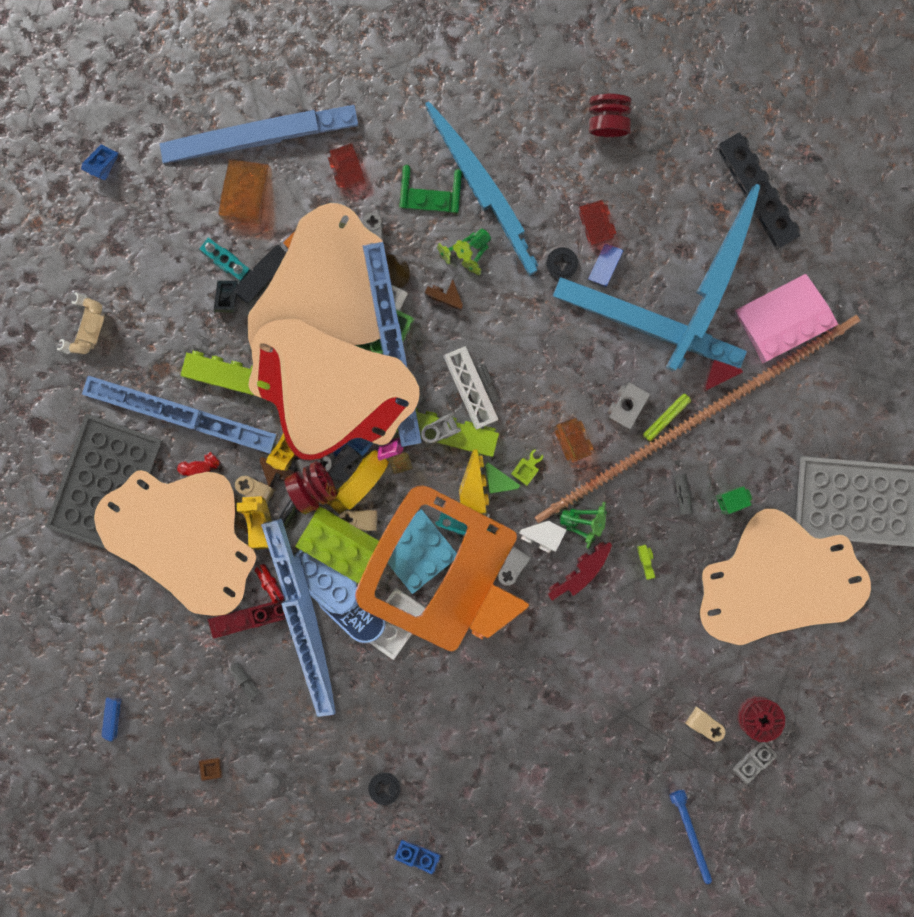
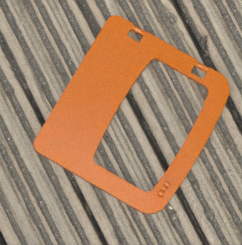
M416 486L409 491L380 538L356 589V602L360 608L443 649L455 651L463 640L504 561L516 542L517 534L512 529L428 486ZM436 497L446 501L443 507L434 503ZM426 504L466 524L467 531L456 557L437 592L420 616H414L376 598L374 593L385 566L402 534L419 508ZM489 524L498 528L495 534L487 530Z

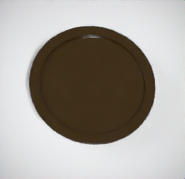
M386 255L391 285L397 288L404 287L410 278V269L407 262L398 255Z

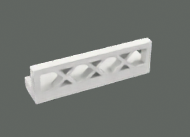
M466 346L443 355L475 429L497 421L498 417ZM450 357H454L457 366L453 365ZM461 374H462V377H463V379H464L466 385L463 384V383H461V380H460ZM469 392L474 403L470 402L468 398ZM477 412H479V415L483 421L482 423H479L478 418L476 416Z

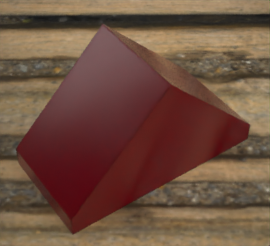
M717 360L711 361L703 385L704 392L743 373L742 369Z

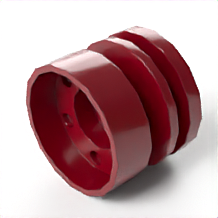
M608 93L590 97L589 105L592 107L589 108V113L597 115L589 118L590 135L622 137L631 133V119L624 116L631 113V108L629 107L631 105V98L629 96Z
M318 461L304 467L303 473L297 471L285 478V487L288 495L302 514L306 515L319 508V503L325 505L328 503V500L332 501L337 498V491L332 478Z
M753 696L746 699L738 710V724L742 731L750 738L758 742H770L782 734L785 727V715L779 705L763 696ZM765 717L767 719L766 722H759V718Z

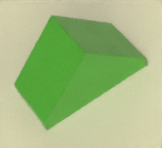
M486 463L485 469L490 494L515 490L521 486L490 463Z

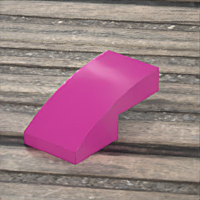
M400 437L391 439L389 443L379 446L377 456L379 461L402 453L404 446H401Z

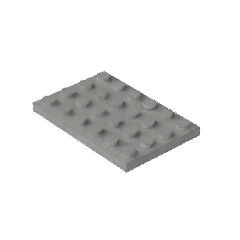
M801 456L795 521L811 536L818 539L843 535L852 542L914 547V466Z

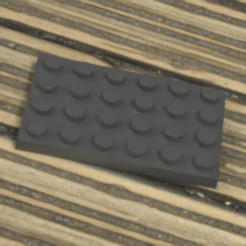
M86 413L45 527L105 548L96 530L94 520L95 510L99 502L105 495L120 488L136 471L142 470L151 474L163 440ZM141 479L137 480V484L146 489L147 483ZM113 502L108 503L110 509L115 512L120 511L116 504Z

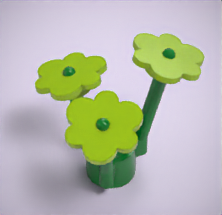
M481 228L467 238L456 241V244L449 248L443 247L439 243L437 249L447 264H450V252L454 250L460 259L463 258L462 266L467 268L468 271L480 275L481 269L477 262L489 248L487 243L491 241V237L486 230ZM472 246L475 249L480 248V251L478 252L474 260H470L471 256L473 255V252L470 248Z

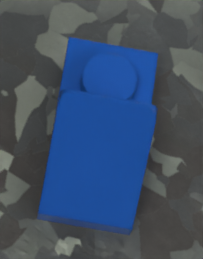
M101 144L82 163L81 170L106 180L119 153Z

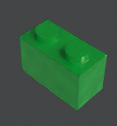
M741 486L716 495V499L722 514H731L751 506L752 495L749 489L745 490V487Z

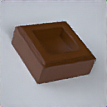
M220 757L199 760L201 781L222 778Z

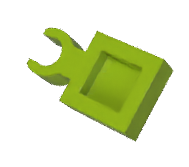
M535 449L531 451L529 460L527 461L522 458L511 473L512 476L528 486L539 470L535 467V464L543 459V455L539 459L533 458Z
M645 544L636 546L646 580L655 578L651 565V559H654L651 548H647Z

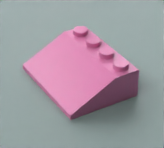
M807 274L735 310L762 364L838 325L829 306Z

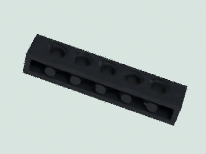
M739 132L719 143L716 149L745 198H747L750 190L756 184L764 189V195L758 194L753 212L777 251L801 236L799 233L800 228L795 221L791 220L788 207L781 203L778 190L771 186L768 173L761 169L756 153L751 152L748 139ZM741 152L744 155V160L736 159L735 153ZM746 169H751L754 172L753 178L746 176ZM767 203L772 204L775 209L774 212H768L765 205ZM776 221H782L785 228L783 230L778 229Z

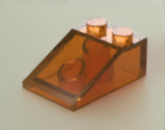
M229 159L220 199L218 215L221 219L261 224L269 170L268 164Z
M573 418L553 427L568 465L592 455L591 451L594 449L590 440H586L583 432L586 430L581 420L578 421L577 418Z

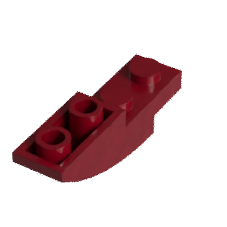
M602 541L593 547L595 549L594 552L591 554L586 552L578 557L577 560L579 562L575 565L579 572L576 573L574 570L565 576L567 580L561 584L556 582L548 588L550 591L547 593L549 598L553 601L567 590L574 596L586 587L604 565L612 544Z
M285 598L282 601L278 600L279 603L277 604L268 602L207 619L212 639L286 619L281 604L285 602Z

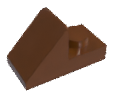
M453 279L446 294L443 293L444 289L436 285L432 287L427 286L424 293L425 296L462 311L463 304Z
M260 458L269 487H272L278 473L281 474L279 478L284 481L286 477L295 473L290 469L287 471L274 469L270 464L266 463V458Z

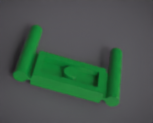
M409 165L403 166L399 208L459 213L462 171L460 169L454 171L453 192L409 189L411 167Z

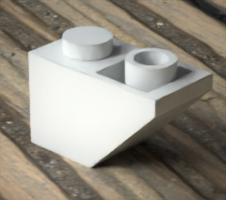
M545 521L521 529L519 533L522 534L521 539L530 544L535 541L540 544V549L550 553L551 550L556 552L566 529L550 521Z

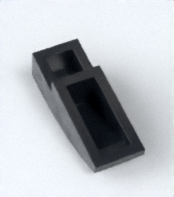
M277 244L243 278L233 292L246 304H249L269 286L287 252Z

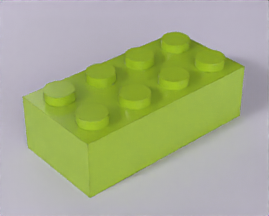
M319 506L295 547L359 584L379 541Z

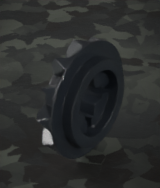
M565 247L554 249L547 257L546 265L548 272L554 278H570L578 268L576 254L571 249ZM561 255H563L564 262L571 263L565 265L563 272H561L560 265L554 264L560 262Z
M381 772L375 775L369 783V795L377 804L389 805L395 802L400 795L401 786L398 778L391 773ZM379 782L383 783L384 785L391 783L390 787L388 788L389 794L385 791L382 793L380 792L378 794L379 790L381 789Z

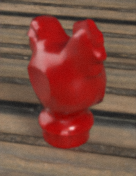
M210 451L207 455H204V461H192L190 463L184 461L179 463L177 471L183 476L211 472V469H217L221 462Z

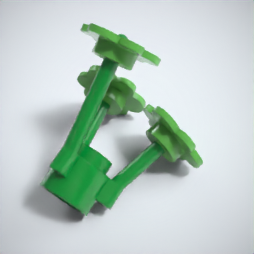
M606 502L599 506V510H576L572 508L570 511L564 510L561 515L560 525L566 526V530L573 531L586 538L585 542L588 543L586 548L590 549L596 536L600 537L602 530L605 529ZM578 514L596 515V518L589 521L580 519ZM579 523L591 525L592 532L590 531L589 534H586L575 527H578Z

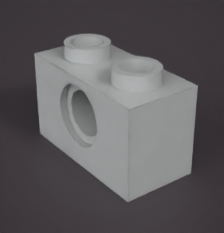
M627 383L626 386L622 385L617 393V396H619L617 403L612 402L607 411L610 414L608 419L630 430L650 394L631 383ZM624 400H629L632 403L630 411H625L622 408Z

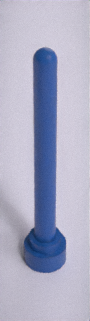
M685 790L675 791L669 795L671 802L679 809L703 880L706 884H711L712 878L685 805L687 803Z

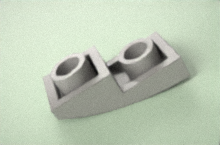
M760 742L738 762L732 771L745 784H749L761 770H764L774 760L777 754L765 742Z

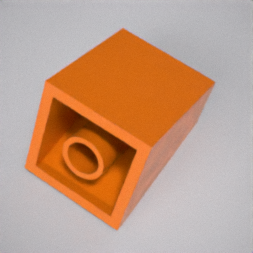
M492 584L470 625L472 634L480 639H483L484 636L489 638L526 610L529 603Z

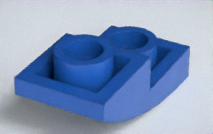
M401 840L394 859L408 866H414L434 874L441 854L417 844Z

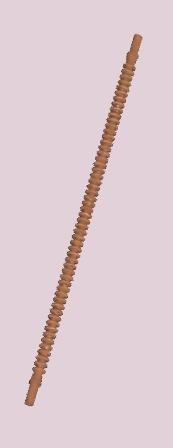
M855 315L841 325L834 326L830 332L827 330L825 335L821 334L820 338L816 337V341L811 340V344L806 343V347L802 346L801 350L797 349L796 353L792 352V356L787 355V359L782 358V362L778 361L777 365L773 364L771 369L768 367L767 371L763 370L762 374H757V378L752 377V381L748 380L747 384L743 383L742 387L738 386L737 390L733 389V393L728 392V396L723 395V399L719 398L717 403L714 401L712 406L709 404V408H703L704 411L702 412L698 411V415L694 414L693 418L689 417L688 421L684 420L683 424L679 423V427L674 426V430L669 429V433L665 432L664 436L660 435L658 440L655 438L653 443L650 441V445H644V449L640 448L639 452L635 451L634 455L630 454L629 458L625 457L624 461L620 460V464L615 463V467L610 466V470L606 469L604 474L601 472L599 477L596 475V479H590L591 482L589 483L585 482V486L581 485L580 489L576 488L575 492L571 491L570 495L566 494V498L561 497L559 502L551 504V507L534 517L539 524L553 514H558L564 507L568 508L569 504L573 505V501L578 502V498L583 499V495L587 496L589 491L593 492L594 488L598 489L599 485L603 486L604 482L608 483V479L613 480V476L618 477V473L622 474L623 470L627 471L628 467L632 468V464L637 465V461L647 458L648 454L652 455L653 451L657 452L658 448L662 449V445L667 446V442L672 443V439L676 440L677 436L681 437L682 433L686 434L687 430L691 431V427L696 428V424H701L702 420L706 421L707 417L711 418L712 414L716 415L717 411L721 412V408L726 409V405L731 406V402L735 403L736 399L740 400L741 396L745 397V393L750 394V390L755 391V387L759 388L761 383L765 384L766 380L770 381L771 377L775 378V374L780 375V371L785 372V368L789 369L790 365L794 366L795 362L799 363L800 359L804 360V356L809 357V353L813 354L815 349L818 351L820 346L823 348L825 343L829 344L830 340L834 341L835 337L843 335L844 331L859 323V317Z

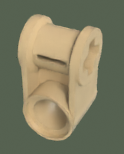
M241 476L235 482V488L239 493L246 497L262 496L267 504L275 489L249 476ZM247 479L250 488H245L244 490H242V485L240 484V481H245Z
M375 510L344 511L339 515V518L343 519L349 514L350 518H353V522H350V524L360 530L377 531V511Z
M695 707L685 723L712 741H720L725 736L724 727L697 707ZM718 727L719 735L714 734L712 736L713 733L710 730Z

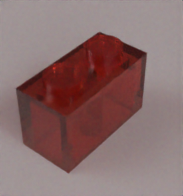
M599 200L579 207L578 213L590 248L614 240L616 230L614 224L609 222L608 216H610V211L607 204H603V201Z

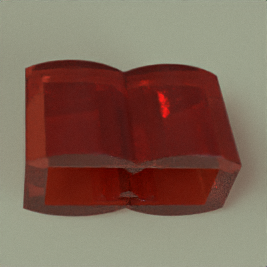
M352 143L329 151L331 156L327 158L331 169L335 168L338 175H335L334 178L338 187L342 186L343 191L366 183Z

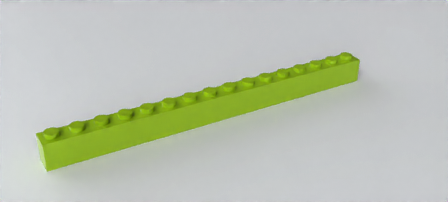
M194 350L192 354L186 352L180 376L256 396L249 389L252 365L249 369L243 367V363L231 361V364L223 362L224 358L212 355L210 359L204 357L205 353ZM263 381L257 382V386L266 390L270 389L268 383ZM415 408L421 437L423 428L439 418L437 413L426 411L423 414L417 412L418 408ZM453 418L461 432L435 442L470 452L477 449L478 454L493 457L499 433L495 432V428L484 426V429H475L473 422L465 421L464 424L456 422V418ZM427 429L425 437L432 440L436 437V432L433 429Z

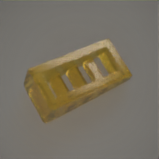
M407 452L389 457L388 459L394 474L413 468Z

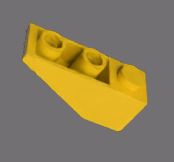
M475 449L471 454L459 488L460 503L479 513H486V505H489L488 493L483 492V487L487 486L485 474L481 475L480 468L484 467L482 455L478 456V451Z

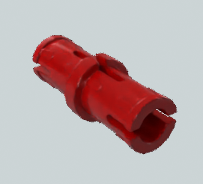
M265 564L259 565L263 573L258 567L255 568L254 572L262 582L261 586L264 591H267L273 604H277L279 601L276 595L280 601L284 599V595L276 585L277 581L271 576Z

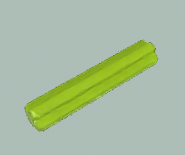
M685 393L682 394L644 432V437L648 441H652L691 402L690 397Z

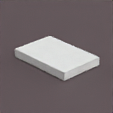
M397 587L386 600L387 603L414 616H420L425 610V607ZM386 621L383 634L377 640L369 643L394 660L412 633Z

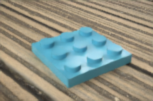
M421 509L410 521L387 563L413 594L452 563L457 553Z

